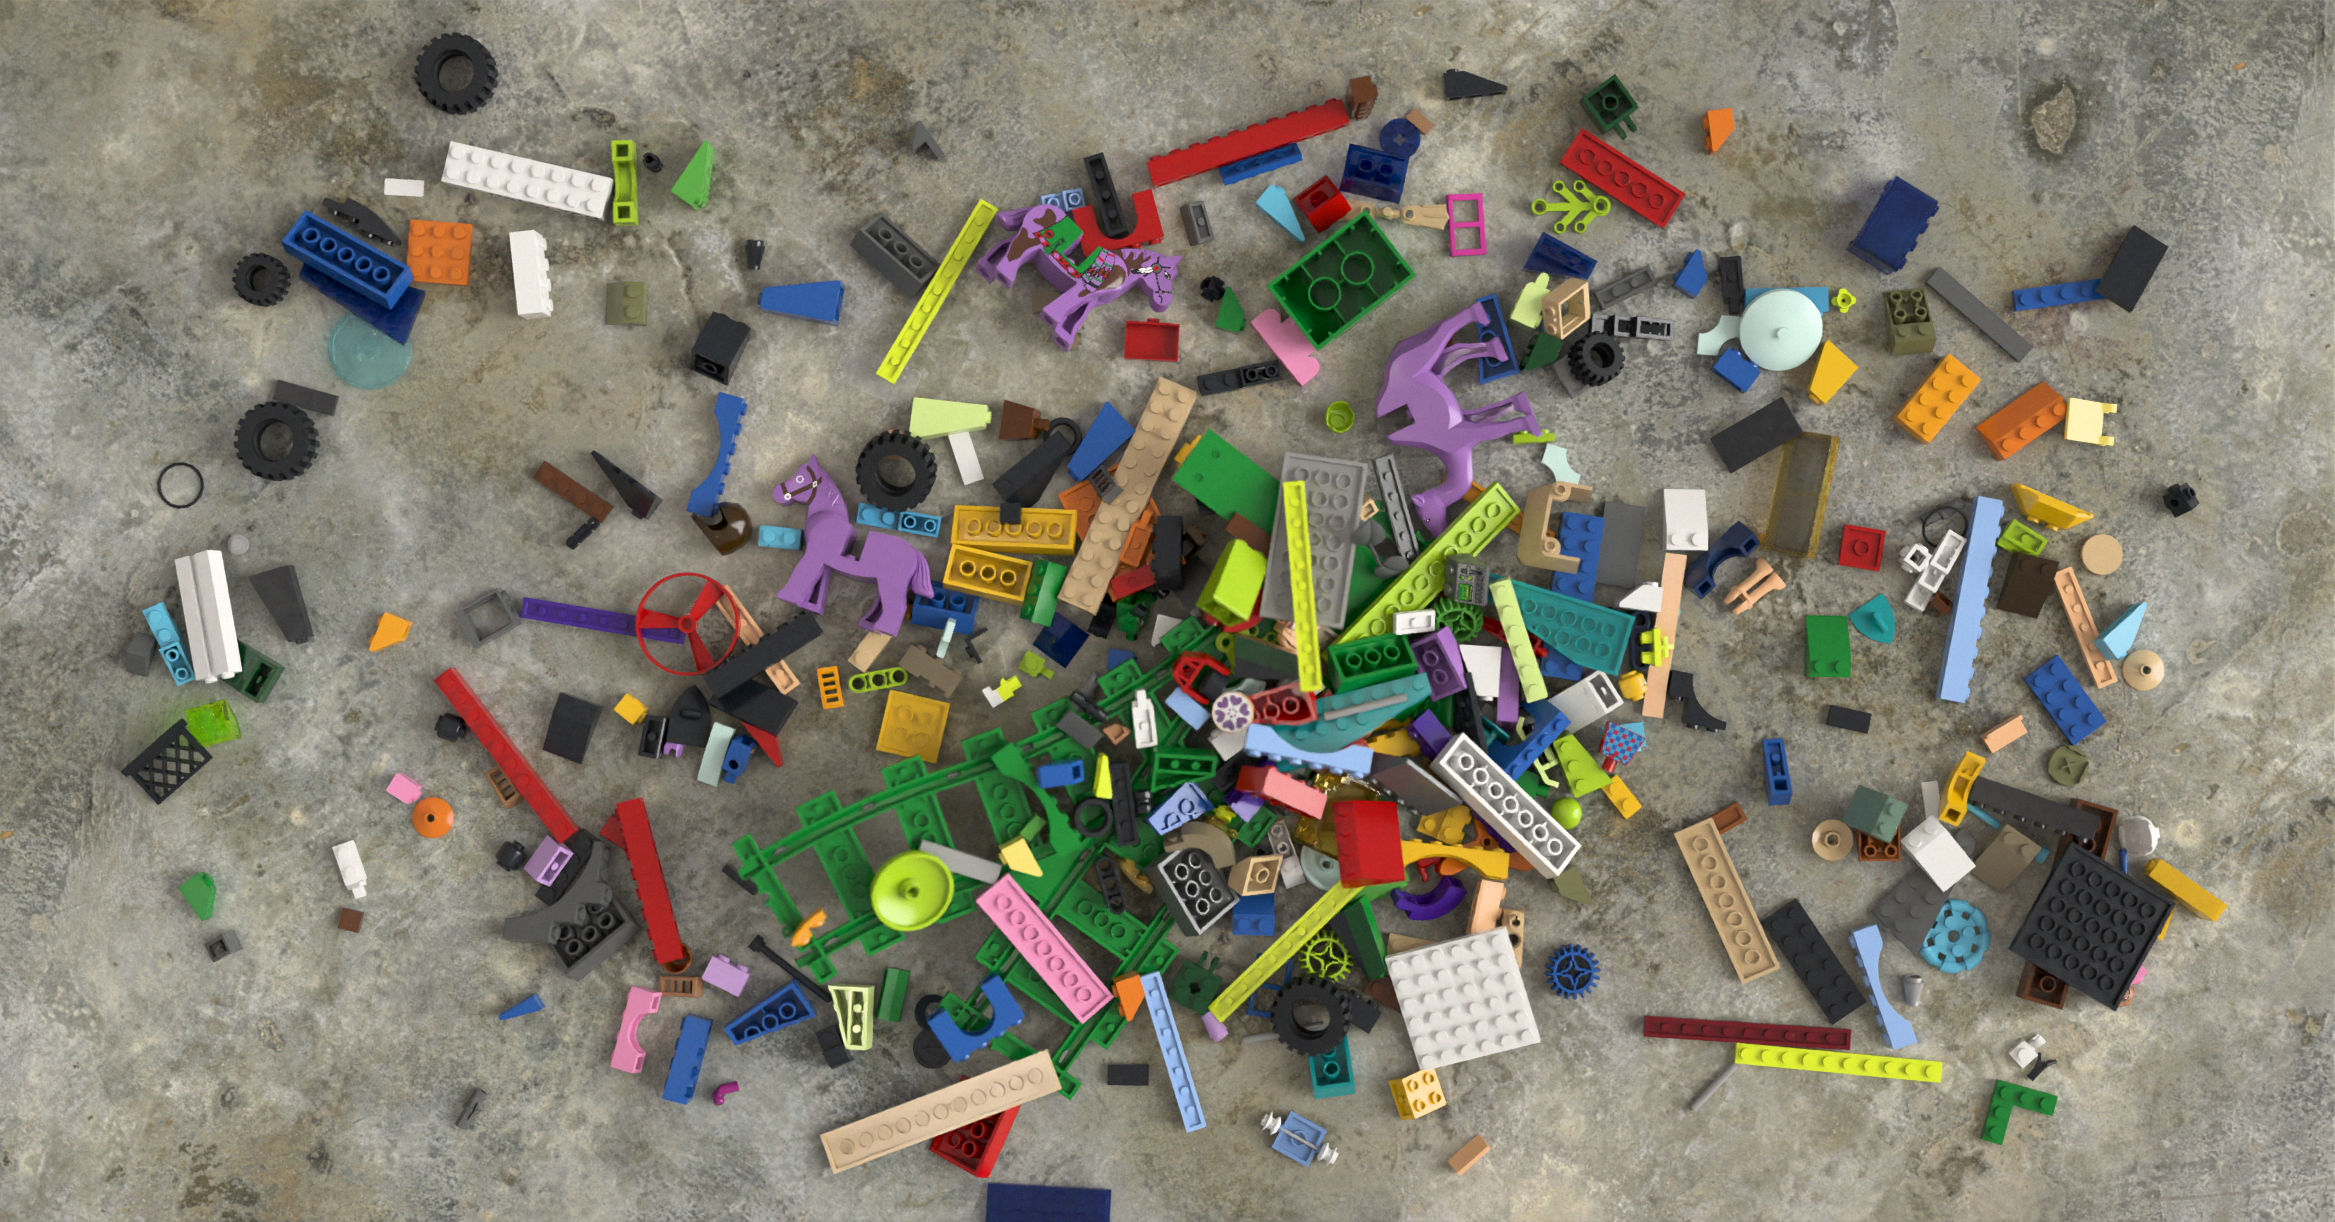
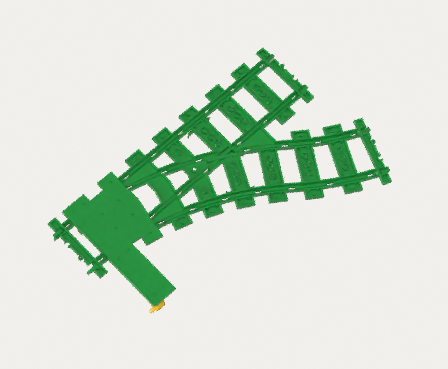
M1209 428L1206 429L1202 436L1197 435L1190 445L1185 443L1174 457V460L1178 463L1176 466L1178 469L1171 479L1229 522L1233 514L1237 512L1272 537L1280 481ZM1376 500L1374 503L1379 511L1370 518L1383 528L1385 536L1394 543L1386 511L1381 512L1385 509L1383 501ZM1419 530L1414 532L1421 554L1436 538L1433 537L1427 542L1420 536ZM1356 545L1343 629L1330 628L1339 636L1397 578L1378 577L1374 573V568L1378 564L1371 550L1364 545ZM1262 581V584H1261L1260 587H1263V588H1264V583H1265L1264 581ZM1433 599L1424 609H1429L1436 599ZM1190 614L1159 638L1170 654L1163 661L1142 674L1131 657L1098 677L1096 680L1106 697L1097 701L1096 704L1110 713L1107 720L1118 715L1123 725L1131 731L1129 735L1135 743L1131 701H1136L1135 689L1143 688L1146 699H1151L1153 704L1157 746L1186 747L1182 740L1191 730L1192 726L1177 713L1170 721L1153 692L1174 679L1171 667L1183 650L1207 653L1227 666L1230 671L1231 664L1226 653L1219 651L1215 644L1217 636L1224 632L1220 631L1218 633L1221 622L1219 626L1210 624L1203 629L1197 619ZM1262 618L1256 624L1259 628V633L1255 637L1262 638L1268 631L1278 634L1274 630L1277 621L1275 619ZM1255 627L1249 629L1250 634L1255 632ZM1411 633L1405 634V636H1406L1407 639H1408V637L1410 636ZM1274 634L1268 636L1269 641L1274 640ZM1227 638L1222 641L1223 646L1229 643ZM1203 665L1191 682L1195 689L1198 690L1202 679L1212 668L1211 666ZM1230 671L1228 674L1229 681L1225 688L1234 687L1241 683L1242 680L1235 677ZM1321 674V681L1326 688L1316 694L1315 697H1318L1328 689L1333 695H1337L1331 680ZM1065 695L1031 712L1030 715L1038 732L1015 742L1021 750H1024L1020 754L1023 760L1034 756L1040 760L1046 754L1050 755L1053 762L1060 759L1082 760L1084 781L1064 785L1075 806L1078 801L1085 797H1096L1093 794V785L1098 757L1093 747L1090 750L1057 727L1056 724L1068 708L1094 728L1101 723L1094 717L1089 719L1092 716L1083 713L1082 710L1076 713L1071 701L1068 699L1069 696ZM1210 700L1207 705L1198 702L1205 709L1208 706L1212 711L1213 702ZM1257 723V725L1267 726V724ZM1000 726L960 740L967 759L965 761L927 773L919 753L880 768L887 786L886 789L842 807L832 788L794 807L803 827L761 850L749 832L731 843V846L744 864V866L738 869V874L743 880L752 877L759 888L758 895L762 893L769 894L770 897L764 904L771 907L782 925H787L781 930L782 936L785 938L791 937L804 918L772 868L797 853L814 846L850 919L818 938L811 931L812 936L809 938V942L802 946L796 945L799 953L810 948V950L795 958V963L799 968L808 965L820 985L838 974L828 956L860 939L868 957L906 939L903 931L885 925L873 910L870 890L875 873L851 826L895 808L910 851L918 850L922 839L955 849L935 793L974 780L998 846L1021 835L1019 832L1033 817L1019 780L1003 775L988 755L1006 742ZM1152 746L1138 748L1143 759L1130 776L1132 791L1148 788V772L1143 778L1142 776L1149 768ZM1242 747V750H1240V751H1241L1243 754H1245L1246 751H1243V747ZM1214 749V752L1217 755V769L1225 761L1221 759L1219 754ZM1308 767V769L1305 771V773L1303 774V776H1305V777L1308 776V774H1309L1310 771H1311V769H1310L1309 767ZM1210 779L1195 782L1215 808L1221 805L1228 806L1222 798L1235 786L1234 784L1221 793ZM1180 784L1172 787L1173 790L1162 797V794L1172 788L1166 787L1153 792L1152 802L1155 804V809ZM1098 797L1109 805L1113 815L1111 798ZM1096 805L1085 807L1080 815L1082 825L1088 829H1096L1101 826L1104 821L1103 810ZM1263 805L1248 823L1238 815L1232 817L1230 823H1223L1215 818L1216 813L1213 810L1203 813L1220 825L1219 829L1230 838L1232 844L1238 838L1252 849L1256 847L1278 817ZM1152 812L1135 813L1139 844L1117 846L1114 817L1110 829L1100 837L1090 838L1080 833L1082 837L1079 840L1082 845L1062 859L1049 840L1041 841L1039 832L1030 841L1023 837L1043 874L1039 877L1011 869L1008 863L1004 865L1000 858L993 860L1002 864L997 880L1008 872L1021 889L1038 900L1036 906L1049 921L1057 913L1122 959L1104 984L1112 995L1111 986L1114 985L1112 978L1135 970L1137 973L1140 972L1142 974L1159 970L1161 976L1180 951L1178 947L1164 938L1176 922L1171 913L1163 921L1169 913L1165 903L1162 904L1149 924L1145 925L1126 910L1118 915L1112 914L1104 903L1102 893L1082 880L1084 874L1093 864L1094 858L1101 853L1105 846L1147 875L1144 867L1165 852L1164 836L1157 835L1147 823L1141 820ZM1088 850H1090L1089 853H1088V854L1086 855V857L1084 858V860H1083L1082 862H1080V861L1083 859V857L1085 856V854L1088 852ZM950 871L954 884L953 896L946 911L936 920L937 924L939 925L977 910L971 890L991 883ZM1157 893V896L1159 897V899L1163 900V899L1161 898L1160 894ZM1113 901L1111 902L1112 908H1116L1119 906ZM996 925L973 956L989 968L981 980L996 971L1004 984L1008 981L1073 1026L1051 1056V1061L1062 1088L1057 1092L1071 1100L1082 1085L1081 1081L1067 1072L1090 1039L1107 1050L1128 1022L1124 1016H1120L1116 1006L1119 998L1113 997L1082 1024ZM979 984L966 1001L948 990L936 1006L937 1009L944 1006L950 1017L956 1022L955 1024L965 1031L980 1030L991 1020L983 1014L991 1003L986 994L976 1005L984 994ZM1006 1029L1005 1033L1000 1037H993L989 1045L990 1050L996 1049L1012 1061L1039 1053ZM1069 1051V1052L1067 1053V1055L1065 1056V1058H1064V1059L1062 1060V1062L1060 1063V1060L1063 1058V1056L1066 1054V1052Z

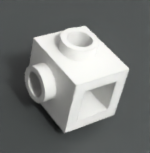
M1915 543L1903 547L1899 553L1901 557L1898 561L1902 564L1901 567L1908 573L1923 572L1929 566V560L1932 555L1928 553V549L1925 546ZM1912 555L1915 557L1914 562L1910 560V557Z

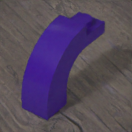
M1444 875L1438 885L1426 894L1412 895L1393 888L1390 896L1394 906L1404 910L1408 919L1425 921L1439 918L1452 911L1462 901L1467 890L1461 880Z

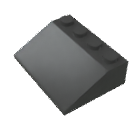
M1373 751L1370 772L1365 780L1374 786L1380 787L1379 791L1387 796L1391 795L1393 801L1398 805L1407 807L1406 811L1414 816H1418V814L1429 816L1462 804L1463 800L1409 759Z
M1186 848L1170 853L1165 851L1144 867V870L1185 937L1201 935L1240 901L1236 892L1227 885L1228 879L1222 869H1216L1211 856L1202 849Z
M613 890L609 908L586 906V918L583 921V926L560 925V937L557 940V945H548L566 975L577 982L642 930L632 913Z

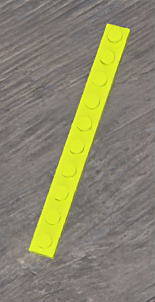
M982 199L979 200L876 372L877 376L893 385L896 383L999 211L998 208Z
M1304 481L1283 482L1301 692L1321 691L1322 684Z
M1339 880L1209 1005L1208 1009L1220 1023L1224 1022L1364 887L1343 889L1341 880Z
M1735 1043L1734 1063L1941 1083V1061L1776 1045Z

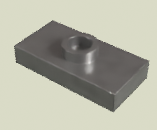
M1567 354L1550 366L1572 400L1590 388L1588 385L1582 384L1581 379L1579 381L1575 379V373L1572 374L1570 371L1572 367L1568 366V361L1571 359L1568 358Z

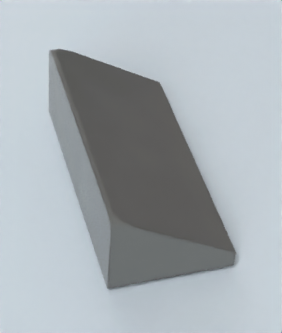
M1204 201L1187 203L1180 207L1190 246L1215 240Z
M1069 708L1056 724L1057 727L1089 750L1103 736L1099 730Z

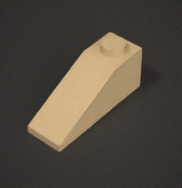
M869 632L848 661L862 672L867 673L892 639V636Z

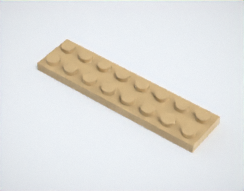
M1712 816L1674 832V836L1741 983L1745 984L1780 969V965Z

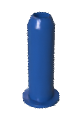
M2120 849V870L2129 875L2127 850Z

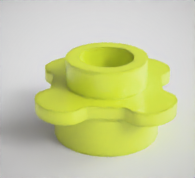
M1842 288L1839 290V294L1831 299V303L1834 306L1836 305L1841 313H1846L1848 308L1856 303V298L1847 292L1846 289Z
M1221 805L1213 810L1216 813L1215 818L1223 823H1230L1232 817L1237 815L1226 805Z

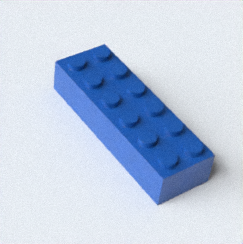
M307 210L302 213L282 240L284 249L289 255L389 310L394 307L414 279L409 266Z

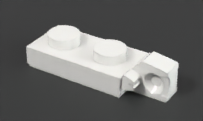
M1143 688L1135 689L1136 701H1131L1136 748L1157 746L1153 704L1151 699H1146Z
M354 840L332 847L348 891H353L355 899L366 896L363 885L367 884V876Z

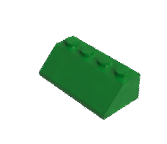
M1392 632L1327 647L1329 678L1336 694L1413 676L1418 667L1405 634L1396 635Z

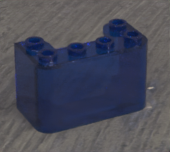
M1897 175L1887 181L1883 188L1885 191L1881 193V197L1861 230L1858 231L1854 241H1851L1846 248L1847 251L1886 275L1893 272L1896 273L1898 269L1901 270L1907 262L1905 258L1907 253L1915 249L1918 241H1916L1918 235H1922L1929 225L1926 222L1930 217H1934L1939 209L1936 199Z

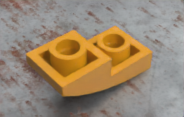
M821 907L808 915L794 931L791 937L793 947L796 945L802 946L809 942V938L812 936L809 928H816L824 923L826 915Z

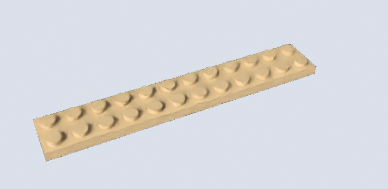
M1163 377L1159 378L1135 429L1136 432L1133 434L1114 474V479L1124 491L1110 504L1102 500L1059 592L1058 600L1096 615L1108 590L1110 580L1113 579L1120 564L1119 557L1132 524L1136 519L1141 518L1198 396V392Z
M1044 1050L821 1134L820 1137L833 1173L836 1174L1062 1088L1048 1050Z

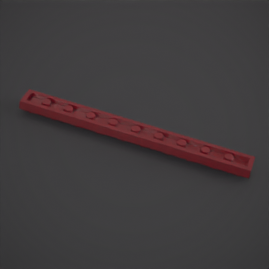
M1644 1015V1037L1850 1050L1851 1045L1850 1028Z

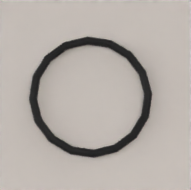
M185 462L173 463L167 466L160 474L157 482L158 493L161 499L169 506L177 509L188 508L194 505L201 498L204 490V481L199 470ZM184 465L192 468L198 474L201 489L193 502L178 506L164 498L161 492V480L168 469Z
M1942 506L1931 511L1925 518L1922 525V535L1929 545L1935 548L1938 546L1928 540L1925 534L1926 523L1934 513L1943 509L1956 510L1963 516L1965 528L1961 536L1965 537L1968 529V519L1959 508Z

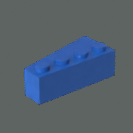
M1496 293L1476 299V302H1481L1490 321V324L1487 326L1477 323L1478 343L1489 342L1491 339L1499 337L1508 356V360L1505 362L1495 357H1479L1480 385L1520 374Z
M793 978L725 1023L724 1030L736 1046L761 1037V1035L775 1032L783 1027L797 1024L805 1019L816 1017L817 1010L795 978Z
M691 1013L686 1018L683 1017L680 1025L682 1033L680 1038L678 1037L676 1040V1053L670 1062V1073L665 1081L662 1099L687 1105L693 1099L714 1019Z

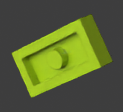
M1548 429L1541 430L1543 435L1539 437L1528 434V431H1518L1516 435L1511 436V445L1552 443L1555 441L1554 433H1549Z

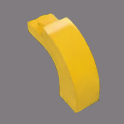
M1967 750L1965 751L1959 763H1956L1945 784L1939 803L1938 819L1958 827L1967 812L1968 795L1976 777L1986 763L1985 758Z

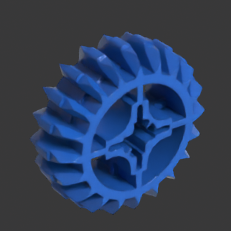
M1568 944L1567 951L1563 945L1560 946L1562 953L1555 949L1553 951L1556 955L1555 959L1552 956H1548V959L1552 961V965L1549 963L1545 964V967L1551 969V971L1544 972L1545 976H1551L1546 982L1548 984L1554 983L1550 989L1554 991L1559 988L1557 995L1561 996L1565 992V999L1570 997V993L1574 1000L1577 999V993H1579L1581 998H1584V990L1591 994L1592 991L1588 987L1590 985L1595 988L1597 987L1593 979L1600 980V977L1594 975V973L1601 971L1599 967H1594L1599 961L1597 959L1591 961L1595 954L1591 952L1586 955L1589 950L1586 947L1580 952L1581 945L1579 944L1576 945L1575 950H1573L1572 944ZM1574 955L1583 957L1588 967H1578ZM1568 956L1567 965L1557 970L1559 962ZM1572 965L1574 969L1579 970L1573 978L1572 975L1566 973L1568 970H1571ZM1588 974L1586 981L1577 987L1579 977ZM1557 976L1568 977L1571 988L1562 986Z

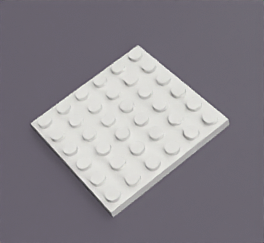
M1505 925L1385 956L1420 1070H1430L1540 1042L1539 1032Z

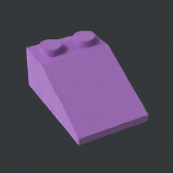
M1448 625L1420 636L1409 643L1418 664L1416 668L1418 673H1427L1432 692L1430 696L1433 702L1467 688L1458 643Z

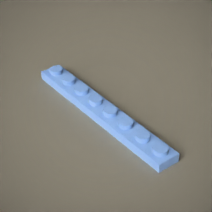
M1156 970L1140 975L1139 977L1145 992L1144 996L1186 1132L1206 1127L1160 972Z

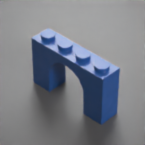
M1545 698L1530 703L1525 699L1520 704L1535 721L1534 728L1527 739L1514 746L1503 745L1495 739L1487 748L1488 754L1486 755L1514 782L1571 723L1558 708Z
M996 971L978 982L993 1007L991 1020L984 1028L977 1031H965L959 1028L944 1006L926 1017L928 1024L955 1063L966 1060L972 1051L984 1048L988 1044L987 1041L993 1037H1000L1005 1033V1029L1011 1025L1012 1027L1022 1022V1018L1025 1017L1022 1009Z

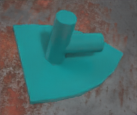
M1883 593L1848 615L1855 627L1868 638L1877 642L1892 644L1895 633V620L1893 611Z
M1480 714L1487 748L1496 738L1503 744H1506L1510 736Z

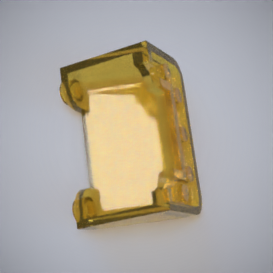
M1327 769L1323 776L1318 774L1313 785L1320 788V792L1328 796L1321 820L1299 816L1293 829L1292 838L1295 842L1338 861L1332 803L1349 800L1378 801L1381 792L1379 788L1358 778L1350 777L1348 773L1334 774L1330 772V769Z

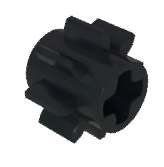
M1214 275L1212 278H1205L1200 285V289L1203 291L1200 295L1210 302L1220 300L1225 294V289L1222 287L1225 282Z

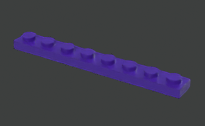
M527 597L523 599L521 618L637 637L635 615ZM641 628L643 638L684 645L686 633L682 632L679 628Z

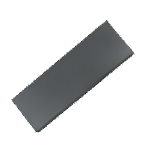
M1649 265L1593 292V295L1601 311L1657 284V281Z

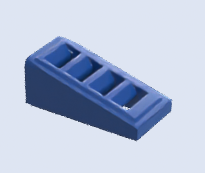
M535 993L500 1014L498 1018L500 1021L539 1011L545 1005L538 993Z

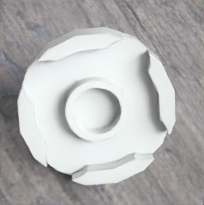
M2136 815L2126 818L2123 826H2120L2118 831V838L2122 848H2126L2130 852L2129 855L2134 857L2151 854L2156 848L2157 839L2160 838L2159 827H2155L2144 816Z

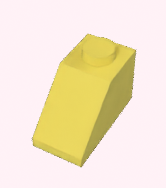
M1021 835L999 846L1001 853L998 855L1004 865L1008 863L1011 869L1038 877L1043 875Z

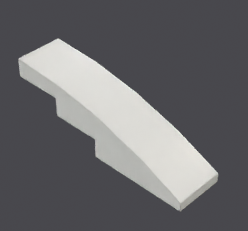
M1949 529L1932 553L1929 566L1923 572H1920L1903 603L1922 613L1932 595L1938 590L1944 577L1950 572L1967 539Z

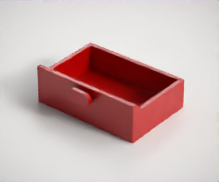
M1147 318V322L1126 321L1124 360L1178 363L1180 324L1159 323V319Z

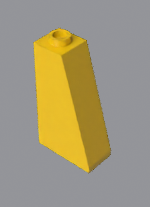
M2160 858L2149 860L2144 867L2143 875L2200 919L2216 922L2228 907L2227 904Z

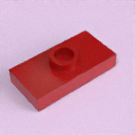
M1148 565L1110 580L1117 600L1156 585Z

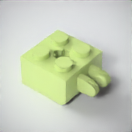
M1539 274L1534 283L1530 282L1521 289L1506 323L1527 333L1539 326L1543 317L1540 315L1542 298L1550 293V290L1546 289L1550 279L1548 274Z

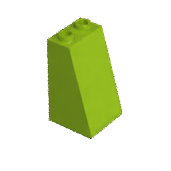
M1236 538L1228 542L1196 606L1228 627L1247 621L1267 571L1268 559L1260 551L1250 548L1241 539Z

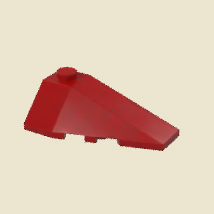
M1300 681L1247 696L1254 708L1253 724L1297 726L1317 720L1314 691L1301 692Z

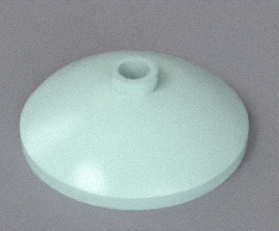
M1323 831L1311 836L1303 845L1300 855L1301 867L1307 879L1314 886L1325 891H1329L1340 880L1336 834L1331 831Z

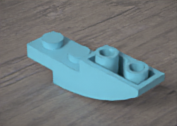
M162 601L142 610L161 647L159 651L177 686L196 679L188 647L175 619L171 618L164 602Z

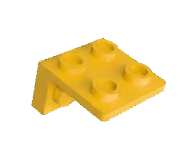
M1423 1069L1407 1077L1393 1078L1388 1081L1401 1120L1416 1119L1446 1105L1435 1069Z

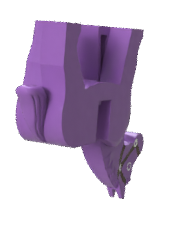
M815 454L811 455L808 464L799 466V470L793 478L778 484L774 488V500L783 507L791 506L795 502L801 505H809L804 530L807 550L793 570L789 582L778 591L776 597L780 601L799 606L804 611H810L811 613L823 616L832 572L858 582L876 584L877 595L875 602L868 613L859 620L858 626L861 629L879 635L883 633L896 638L907 609V591L912 588V591L917 595L929 599L934 597L930 570L925 557L904 539L869 531L860 559L858 560L857 557L850 555L858 532L851 526L848 507L843 495L833 479L820 467Z

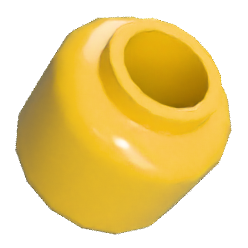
M1636 670L1622 674L1621 679L1618 681L1623 697L1625 699L1632 698L1633 702L1644 698L1643 694L1648 691L1643 673Z

